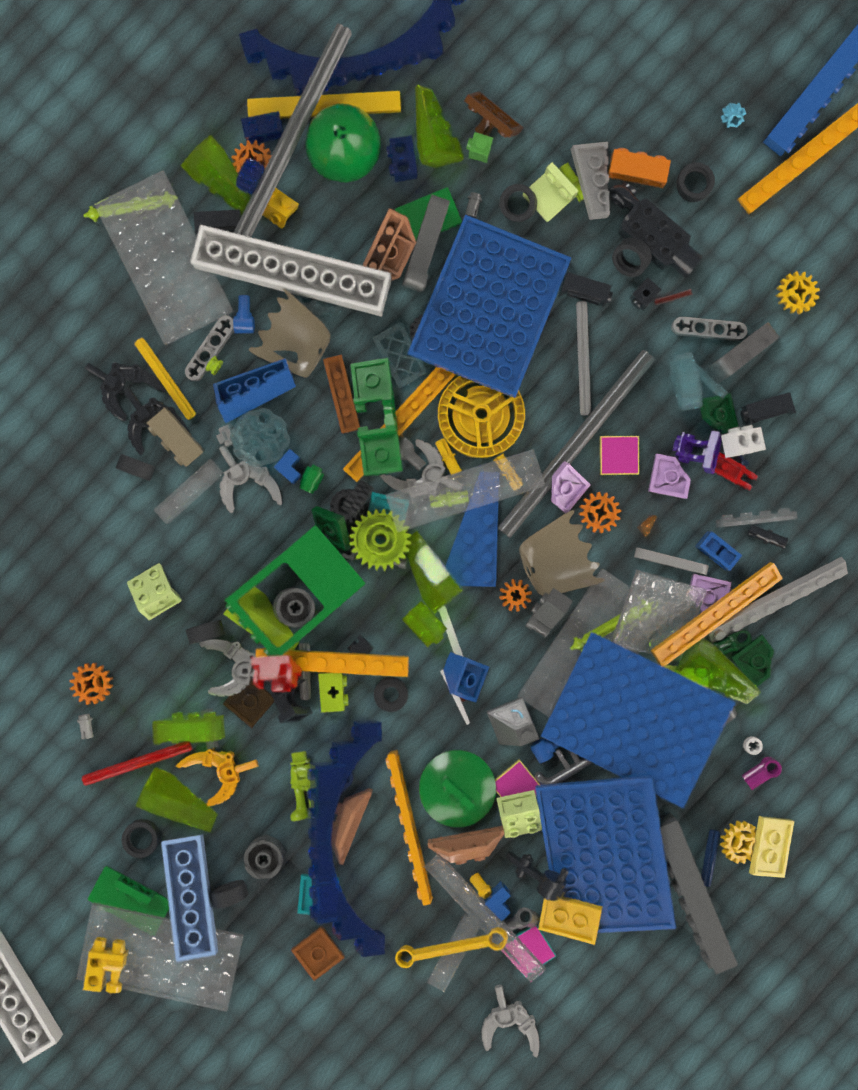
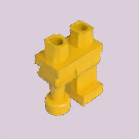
M97 937L95 939L93 947L88 953L83 990L101 992L106 985V992H121L122 983L119 981L121 970L126 965L128 950L125 949V940H114L113 946L110 948L106 947L107 938ZM106 971L111 972V981H108L107 984Z

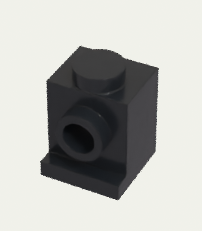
M361 634L357 637L359 642L357 643L354 640L347 648L349 650L348 653L369 654L374 649Z

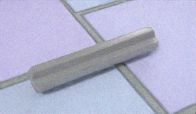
M309 643L299 644V650L310 651ZM302 671L300 679H305L306 681L300 684L301 700L311 699L310 671Z

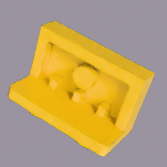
M275 188L262 215L273 224L283 228L287 219L298 209L299 204Z

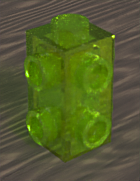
M422 601L402 618L406 625L427 647L432 643L437 645L444 638L442 634L447 630L443 623Z

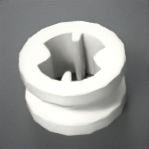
M750 736L744 740L743 747L749 754L757 755L762 751L763 744L758 738ZM756 741L757 743H755V745H757V748H752L751 750H749V748H751L749 746V743H754Z

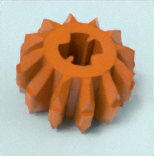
M511 579V587L505 582L504 585L508 589H500L505 595L499 596V599H506L502 604L504 607L510 603L509 611H512L514 605L517 612L520 611V604L524 609L527 608L524 600L531 602V599L526 598V595H531L532 592L524 591L529 587L528 584L521 588L522 580H519L516 586L515 579ZM515 590H518L520 598H516V601H514L511 592L515 593Z

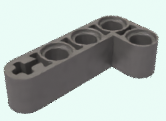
M767 322L706 368V370L715 382L719 384L776 341L779 335L770 323Z

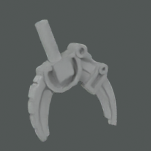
M418 439L415 441L416 446L423 451L429 461V465L422 472V479H407V481H403L391 475H380L389 486L400 492L408 493L413 498L417 495L435 496L439 483L459 492L463 487V484L443 476L446 468L443 466L441 454L431 444L424 443V441Z
M225 445L219 448L230 469L224 472L220 482V496L230 513L234 512L233 510L235 509L233 503L234 486L244 484L249 478L255 479L254 482L261 486L264 485L270 492L273 500L277 501V504L282 505L279 487L269 474L267 467L258 465L251 457H245L242 462L237 464Z
M207 640L199 643L201 647L224 652L226 657L236 662L232 668L233 680L225 685L210 688L208 694L225 697V695L232 696L240 693L246 685H250L251 677L254 676V669L251 665V658L256 657L254 653L242 648L239 642Z
M496 985L495 991L499 1007L492 1009L482 1025V1041L485 1050L489 1051L491 1048L492 1037L497 1027L505 1028L516 1023L518 1029L524 1035H527L530 1050L533 1052L532 1055L537 1057L539 1052V1036L535 1027L534 1016L527 1013L521 1001H515L514 1004L506 1005L502 985Z

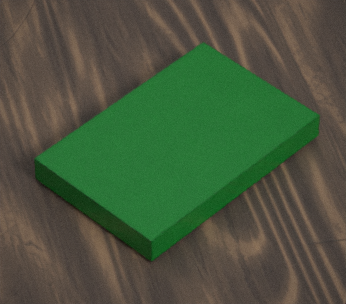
M448 187L432 193L435 196L450 201L440 233L461 225L462 220ZM431 194L395 209L396 212L408 218L415 240H417Z

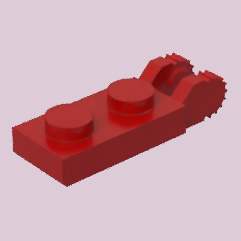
M719 452L714 473L735 485L738 484L746 490H751L752 486L740 479L744 474L752 480H756L758 475L746 469L747 467L731 458H726L724 454Z

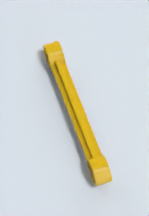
M495 927L487 935L417 949L405 945L396 953L395 960L400 967L409 968L413 965L414 961L484 947L501 950L507 943L508 935L503 928ZM493 933H499L504 938L500 944H495L491 939L493 938ZM403 951L411 954L412 959L409 962L401 959Z

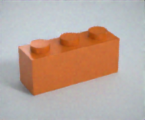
M618 148L614 149L611 155L608 175L609 178L664 188L667 183L671 160H667L666 157L660 155L653 157L648 156L645 152L633 153L629 152L628 149Z

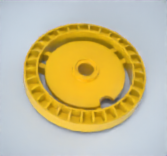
M461 376L457 377L444 390L438 406V423L443 437L456 451L473 458H489L506 451L515 443L524 426L525 406L520 392H517L515 398L508 396L509 399L506 400L501 392L486 386H475L467 389L468 395L463 397L456 394V392L464 386L476 382ZM452 398L457 399L454 405L450 403ZM512 402L514 408L513 427L502 441L493 445L492 441L500 437L508 426L510 420L508 404ZM448 408L453 410V422L457 431L465 439L477 443V446L469 445L456 436L449 424ZM484 410L487 416L484 419H480L476 416V412ZM481 443H488V446L481 447Z

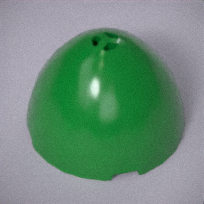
M338 103L320 110L314 116L307 128L305 149L312 167L320 175L328 180L349 183L366 176L373 169L379 158L381 138L374 120L365 111L354 105ZM334 130L338 132L336 137L334 136ZM341 135H346L344 139H340Z

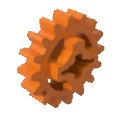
M247 140L246 146L240 143L241 149H234L237 155L231 157L235 161L232 163V167L236 169L234 172L237 176L240 175L242 181L247 178L249 184L252 180H255L256 184H258L259 178H261L272 155H269L271 153L270 149H265L264 143L258 146L257 140L253 144ZM251 156H253V159L255 160L253 164L254 168L250 164L252 160Z
M597 492L596 497L593 494L589 495L590 500L584 498L583 501L586 504L580 505L583 512L579 513V515L584 517L581 523H587L586 529L592 527L593 533L597 529H599V533H603L604 528L609 532L611 531L610 525L613 527L617 526L614 521L620 520L617 513H620L621 510L616 509L619 502L613 503L614 496L607 498L608 493H604L601 496V493ZM600 500L598 505L590 506L593 501ZM607 504L611 506L612 512L608 510ZM602 508V512H604V515L598 518V513H596V510ZM587 513L591 514L593 518L592 522L589 520ZM602 520H610L607 524L600 526Z
M86 663L84 667L79 666L77 668L79 672L72 673L75 679L70 680L71 683H74L70 690L76 691L73 695L74 697L80 696L79 702L86 700V705L91 704L92 701L94 704H97L99 700H105L104 695L108 696L111 694L108 689L113 687L112 684H109L113 677L107 676L110 672L109 670L103 671L104 665L97 668V663H92L91 666L89 663ZM87 671H94L90 676L84 674ZM93 680L92 684L94 686L90 688L91 683L89 681ZM93 691L99 693L97 696H89Z

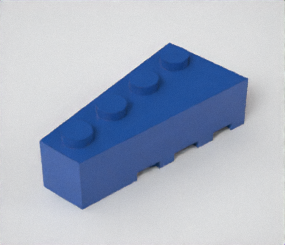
M286 358L213 384L217 406L225 423L296 387Z

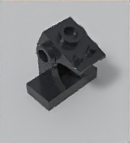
M298 676L297 686L305 682L306 680L300 679V677ZM291 686L289 694L287 692L272 691V697L280 712V715L277 716L280 723L299 722L313 713L310 706H300L295 702L293 695L296 687Z

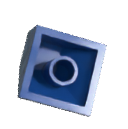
M450 652L443 669L450 694L476 703L489 666Z

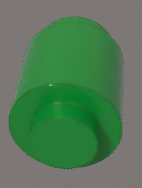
M314 464L311 467L307 466L300 480L301 485L299 488L311 494L315 490L317 491L325 475L322 473L323 469Z

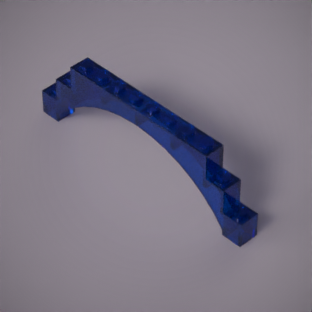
M434 0L420 20L396 40L368 53L341 57L324 91L335 85L344 86L352 80H364L367 76L373 74L381 75L390 69L399 70L404 65H416L428 58L431 60L437 59L443 54V44L439 32H448L455 27V17L451 4L459 5L465 0ZM258 29L239 34L248 63H259L262 59L266 58L272 80H283L288 75H291L296 95H302L320 57L303 55L287 50L260 35Z
M377 720L354 721V727L351 729L354 741L332 742V748L329 750L332 762L310 763V769L307 771V777L310 781V788L308 789V799L310 800L308 818L311 820V827L308 829V836L311 840V847L308 850L309 858L311 859L309 877L312 879V886L309 887V895L312 898V906L309 908L310 917L317 924L335 922L332 923L333 934L340 941L355 939V950L362 957L385 954V935L380 930L371 929L357 916L341 890L333 863L332 826L336 806L348 777L365 753L376 742H382V722Z

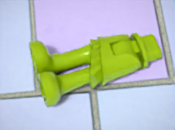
M306 751L291 753L292 762H290V765L293 766H291L290 784L296 796V810L291 813V821L303 820L308 818L309 815L310 818L327 815L326 809L320 806L317 799L316 791H319L316 785L318 784L313 768L309 763L310 759H307ZM304 791H307L308 794L309 815L305 803Z

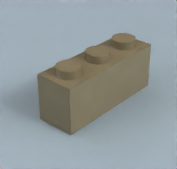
M167 407L163 408L147 422L149 425L148 430L155 437L158 435L161 438L162 446L167 451L171 450L176 455L174 459L179 465L182 466L184 464L187 467L205 451Z

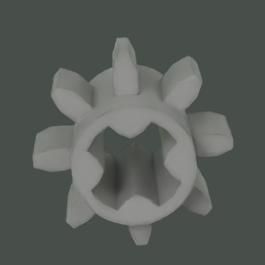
M228 424L218 429L220 434L216 436L221 445L225 443L226 447H230L240 442L238 437L242 435L238 427L233 428L232 424Z

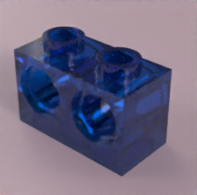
M279 111L241 119L246 142L249 140L251 144L255 140L260 143L280 139L284 132Z
M412 135L390 138V145L386 146L387 156L392 158V164L389 165L390 176H394L395 182L418 179ZM397 147H404L405 151L397 153L395 149ZM405 165L408 167V170L400 172L398 168Z

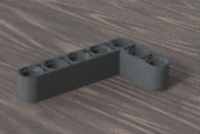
M431 194L402 286L418 292L424 290L428 278L427 271L449 207V200Z

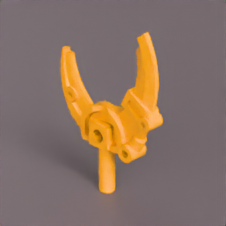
M211 748L207 751L197 752L185 757L176 767L186 768L194 764L217 767V776L223 785L215 796L207 800V806H215L228 800L234 794L237 783L240 781V772L259 767L256 759L236 766L233 759L235 756L234 752H218Z

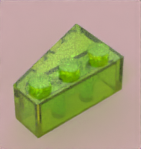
M183 712L172 713L171 717L152 721L154 745L167 741H172V744L179 743V741H190V743L211 742L225 738L224 715H216V712H205L204 715H199V712H190L188 715H183Z

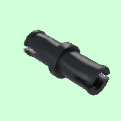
M751 524L747 536L759 539L764 544L769 543L785 549L786 546L784 545L788 543L787 537L775 534L770 529L765 530L754 526L753 524Z

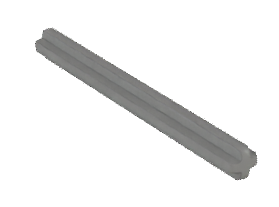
M579 301L576 304L580 414L590 415L591 396L587 302Z

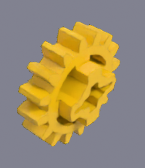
M798 271L793 273V276L789 273L786 275V279L783 278L780 281L782 285L777 287L780 293L776 297L781 298V301L778 302L779 305H785L783 310L790 308L791 314L796 310L798 314H801L803 310L807 312L810 310V307L816 305L813 300L819 299V296L815 295V293L820 291V288H815L818 282L811 281L812 275L807 278L805 277L806 272L801 273L799 276ZM792 282V284H790L791 288L786 290L788 284ZM809 296L808 301L804 304L805 297Z
M736 821V826L730 823V829H724L726 835L720 837L724 839V842L720 843V846L724 848L722 853L726 855L727 859L736 864L739 861L745 864L746 859L751 861L753 847L756 842V827L746 821L742 823Z

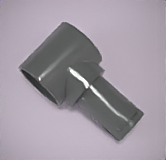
M401 434L399 437L401 460H407L419 471L426 462L414 452V445Z
M521 908L513 918L500 922L499 925L500 927L503 926L506 932L517 928H532L538 924L539 915L529 908ZM530 913V920L526 922L525 916Z

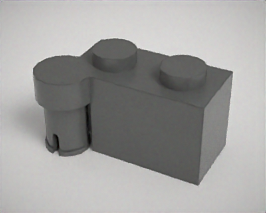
M555 588L549 593L545 592L539 600L540 604L536 602L531 609L533 614L525 624V627L536 631L544 638L566 614L572 603V600Z

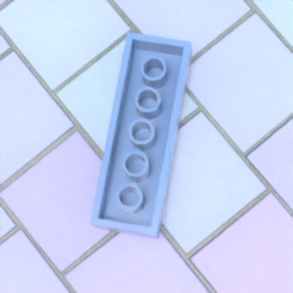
M201 834L162 841L176 962L216 955L218 953L213 906L209 894L210 883L204 836Z

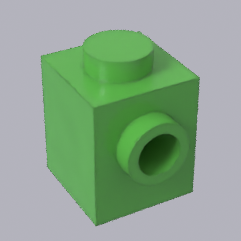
M475 132L473 138H469L466 148L469 150V158L487 163L493 137Z

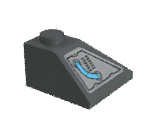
M522 697L486 711L499 744L523 746L539 739Z

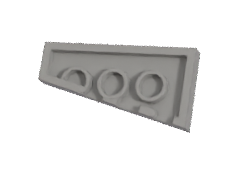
M608 142L573 145L571 148L589 220L607 218L610 215L607 185L609 182V175L607 174Z

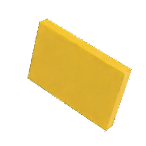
M564 896L559 897L557 901L544 899L538 930L595 945L603 907Z

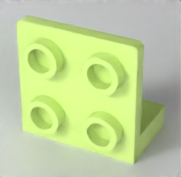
M553 162L546 167L545 173L529 187L537 198L536 211L546 222H549L578 193L574 185ZM523 192V197L530 202L528 196Z
M160 563L127 582L138 611L148 620L182 601L180 595L170 586Z
M534 790L497 798L505 838H515L519 835L533 834L542 830Z

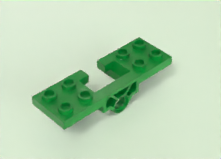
M383 358L350 364L354 390L353 402L356 412L367 411L366 403L382 400L385 415L384 422L386 428L369 430L368 426L358 428L357 436L360 441L363 475L368 477L401 472L403 468L389 359Z

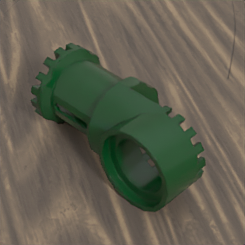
M742 628L729 635L723 641L713 642V646L717 649L718 656L723 658L724 654L733 650L736 652L749 645L752 636L746 629ZM746 633L747 639L744 642H738V634Z

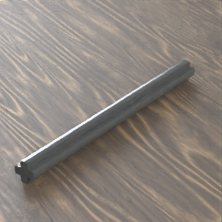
M341 24L336 25L234 234L251 238L352 34L348 27H344Z
M642 350L500 524L498 529L507 537L511 538L551 489L552 476L564 461L569 464L573 462L655 361V358L649 355L647 351Z

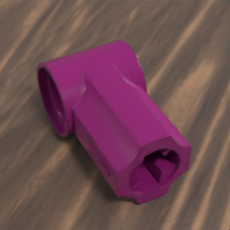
M765 757L761 763L744 773L742 777L750 789L753 790L771 777L779 776L782 767L773 757ZM770 763H775V768L767 771V766Z

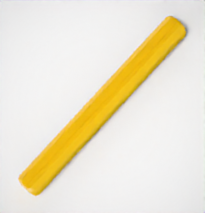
M144 338L138 339L135 342V346L187 420L196 416L195 410Z

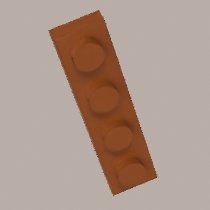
M342 354L325 358L323 361L341 433L357 431L360 425Z

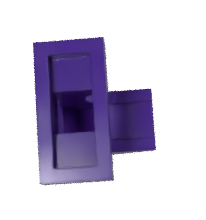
M711 431L708 441L695 440V436L682 433L681 436L677 435L672 449L675 451L674 457L683 463H689V461L703 463L702 468L704 471L714 474L722 444L721 434L717 431ZM693 448H704L702 456L693 455Z

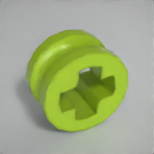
M213 356L205 370L211 371V374L215 375L220 370L223 361L217 360V357Z

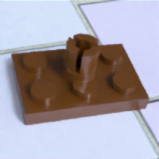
M480 91L468 94L464 100L472 112H478L483 116L481 122L475 128V131L479 134L489 136L492 129L496 127L498 129L497 132L501 136L510 138L519 134L524 128Z

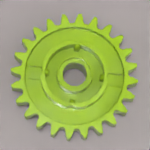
M375 509L374 514L368 511V517L361 515L362 521H355L358 527L351 528L355 533L349 537L354 540L350 542V546L355 547L352 553H358L356 560L362 559L361 565L368 563V569L375 566L376 571H378L381 566L386 571L387 565L393 569V563L400 565L399 558L405 560L406 556L403 553H409V549L406 547L411 545V542L407 540L411 537V534L406 533L409 527H403L405 520L398 521L399 514L393 517V511H390L389 514H386L385 509L382 510V513ZM383 536L386 542L384 544H377L375 538Z

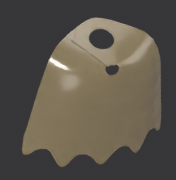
M283 288L289 299L277 297L281 311L278 313H268L271 329L258 331L263 345L249 348V351L271 363L285 359L273 351L287 350L298 353L297 363H292L287 360L289 368L296 375L308 377L329 344L330 333L315 315Z
M574 510L565 513L537 531L520 546L519 551L526 574L537 593L541 595L545 592L549 593L553 588L560 593L605 581L603 578L593 576V572L599 567L600 563L591 562L587 559V554L592 544L578 539V534L582 530L583 525L569 523ZM531 567H533V568L535 569V573H534V574H533V572H532V570H531Z

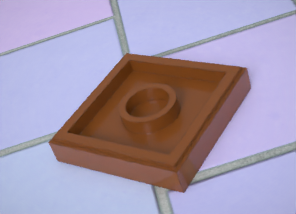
M323 926L319 927L291 949L313 981L345 958V955Z

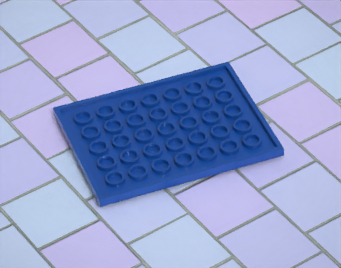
M465 215L409 348L408 355L515 398L571 257Z
M591 632L541 737L622 778L653 775L655 794L683 808L736 702Z
M653 775L536 785L535 790L549 870L560 873L562 868L568 869L569 873L566 877L567 883L564 887L566 889L564 897L603 907L598 933L676 929Z

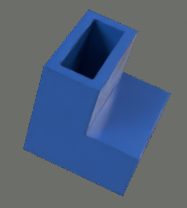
M289 449L274 468L293 484L302 476L293 468L301 458Z
M502 881L492 889V894L484 899L488 908L501 921L510 914L509 906L505 901L511 896L510 890Z

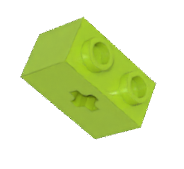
M320 672L318 675L321 713L344 711L346 709L345 706H349L348 694H344V687H347V675H343V673ZM333 686H335V690H339L336 696L329 692Z

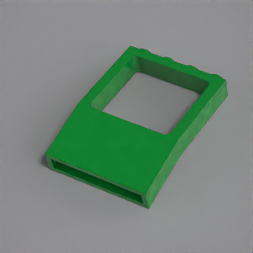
M315 525L280 556L225 599L227 603L225 607L232 615L234 613L238 615L240 625L245 630L247 628L250 629L253 633L251 635L252 639L257 644L262 643L266 648L263 651L267 656H282L366 583ZM286 563L323 604L324 609L284 644L277 647L240 605L239 601Z

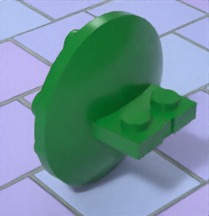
M449 750L437 755L426 765L420 778L419 793L423 807L434 820L450 827H465L478 822L489 812L495 799L496 784L490 767L481 757L466 750Z

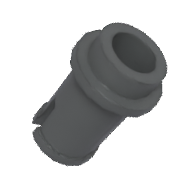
M470 193L467 197L469 201L465 215L477 218L479 204L482 202L481 194Z

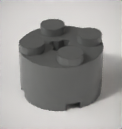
M287 588L280 591L273 603V612L276 619L282 624L289 627H301L312 619L315 612V604L306 591L297 588ZM295 602V605L298 606L297 610L295 609L294 611H292V609H290V605H293Z
M263 835L254 839L244 854L246 871L256 879L274 877L284 862V847L278 839L269 835ZM266 855L268 858L263 860L261 857Z

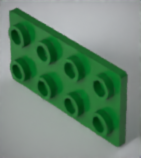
M109 866L104 867L88 897V901L152 935L156 934L169 910L167 897Z

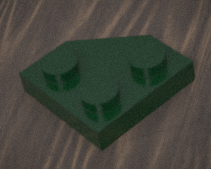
M731 393L698 400L702 419L717 432H720L721 435L729 433V429L739 427Z
M318 506L311 509L315 525L320 531L322 529L330 537L328 540L332 545L344 551L350 549V540L344 516Z
M760 634L749 645L740 649L730 658L751 686L757 688L771 676V661L774 649L765 637Z

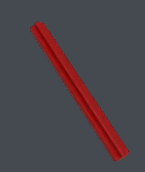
M188 740L82 776V782L87 786L192 750V744Z

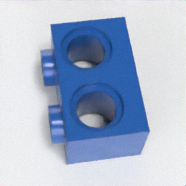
M712 531L706 532L695 546L722 569L730 571L742 556Z

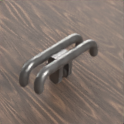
M557 750L556 754L565 769L550 778L544 777L541 772H536L535 777L541 785L561 783L593 762L585 758L579 760L575 753L567 750L575 762L569 765L564 759L562 752Z

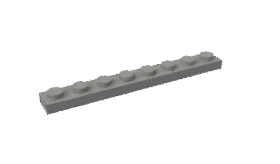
M840 557L745 606L710 632L708 639L712 644L722 640L724 637L741 630L745 626L757 622L759 619L774 613L786 605H790L792 602L809 595L811 592L826 586L836 579L842 578L848 574L846 561Z

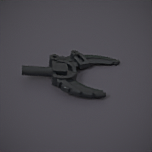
M114 362L108 374L90 363L85 366L87 371L103 380L100 389L102 390L101 395H103L102 401L106 404L107 410L123 421H127V415L121 409L116 394H119L124 389L126 381L133 383L145 382L156 390L167 391L156 376L141 369L138 364L129 366Z
M130 388L124 391L136 409L130 415L131 419L127 431H129V440H131L133 448H135L139 455H143L145 451L141 439L142 427H148L147 422L165 407L170 410L189 432L184 421L176 414L174 407H168L154 397L150 398L149 402L142 406Z

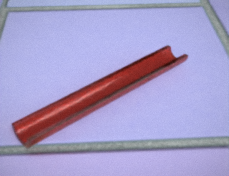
M691 289L655 299L654 301L656 305L693 294Z

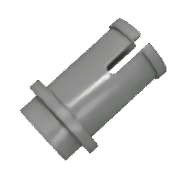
M90 714L78 716L77 723L80 725L81 739L94 737L91 724L93 718L90 717Z

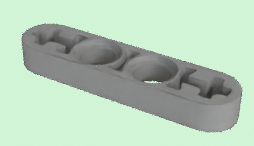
M230 316L220 317L185 369L188 379L192 381L201 380L207 372L205 368L213 356L217 357L234 332L233 319ZM230 321L231 327L224 329L223 333L226 335L223 337L221 333L217 332V329L222 331L224 328L222 323ZM213 336H220L221 342L219 345L213 346L211 344ZM204 351L210 353V359L206 362L200 359V355ZM197 360L200 364L204 365V368L199 366L197 369L198 376L193 375L191 377L192 373L190 370L197 368L198 364L195 363Z
M678 317L671 325L673 333L680 336L739 341L747 335L746 325L734 321ZM680 321L682 322V325L685 326L690 325V322H692L690 327L691 332H688L689 328L686 327L680 331L679 327H676V325L680 323ZM696 323L704 325L705 330L703 333H698L695 330ZM719 324L723 327V334L718 335L714 332L715 325ZM728 325L730 326L729 330H735L739 327L742 333L736 336V332L728 333Z
M636 548L634 557L704 575H707L709 565L641 548Z

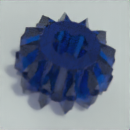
M247 159L238 172L236 186L245 193L253 194L265 167L256 160Z

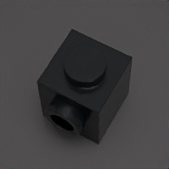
M647 277L631 295V303L637 309L641 308L644 311L662 289Z

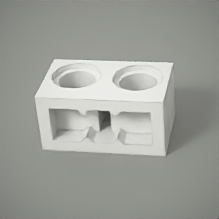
M752 425L741 427V431L740 427L729 429L728 434L721 435L726 458L766 450L761 427L753 428Z

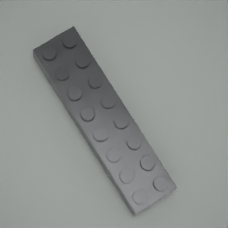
M670 812L660 816L659 820L667 870L670 878L673 879L670 882L678 897H681L678 898L679 904L685 914L688 915L685 918L694 933L693 937L696 944L699 945L704 963H706L708 969H713L715 974L738 966L678 820Z

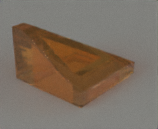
M656 515L649 516L638 526V529L645 537L649 535L657 518Z

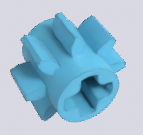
M739 102L737 104L729 103V105L722 109L724 115L721 116L723 123H726L727 128L730 126L738 127L745 121L743 116L746 115V111Z

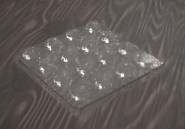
M636 570L611 641L625 648L652 654L650 650L698 616L707 590ZM684 652L674 660L681 662Z

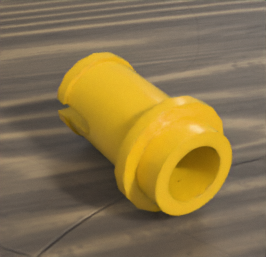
M479 873L474 874L470 878V882L478 891L479 897L485 899L492 894V887L486 884Z

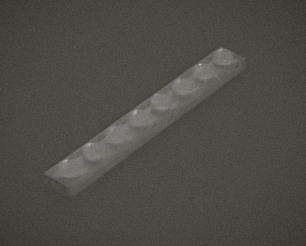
M436 854L424 866L486 935L495 927L503 928L507 932L508 940L501 951L530 982L545 971L546 967L510 928L488 908L485 901L479 897L446 859ZM493 933L491 940L495 944H500L504 938L499 933Z

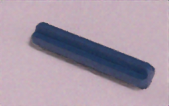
M714 829L709 830L701 878L706 887H710L712 883L720 839V832Z

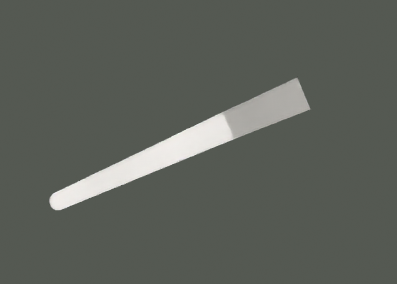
M441 670L440 672H441V674H442V676H443V678H444V680H445V682H446V684H447L444 671ZM452 695L466 724H469V719L460 698Z

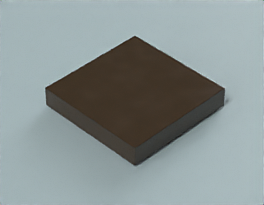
M251 677L250 685H246L240 693L229 696L223 705L250 728H253L275 701L267 689L256 687Z

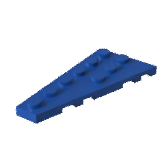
M499 472L479 473L439 585L496 587Z

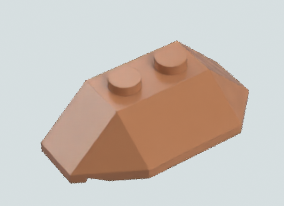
M389 208L363 262V267L391 273V281L400 278L416 244L406 216Z
M368 788L345 798L342 804L338 803L335 814L338 816L336 821H331L327 831L330 832L329 840L339 864L343 865L373 789Z
M503 826L428 839V847L450 863L460 865L471 859H474V861L486 859L485 857L490 856L505 833Z

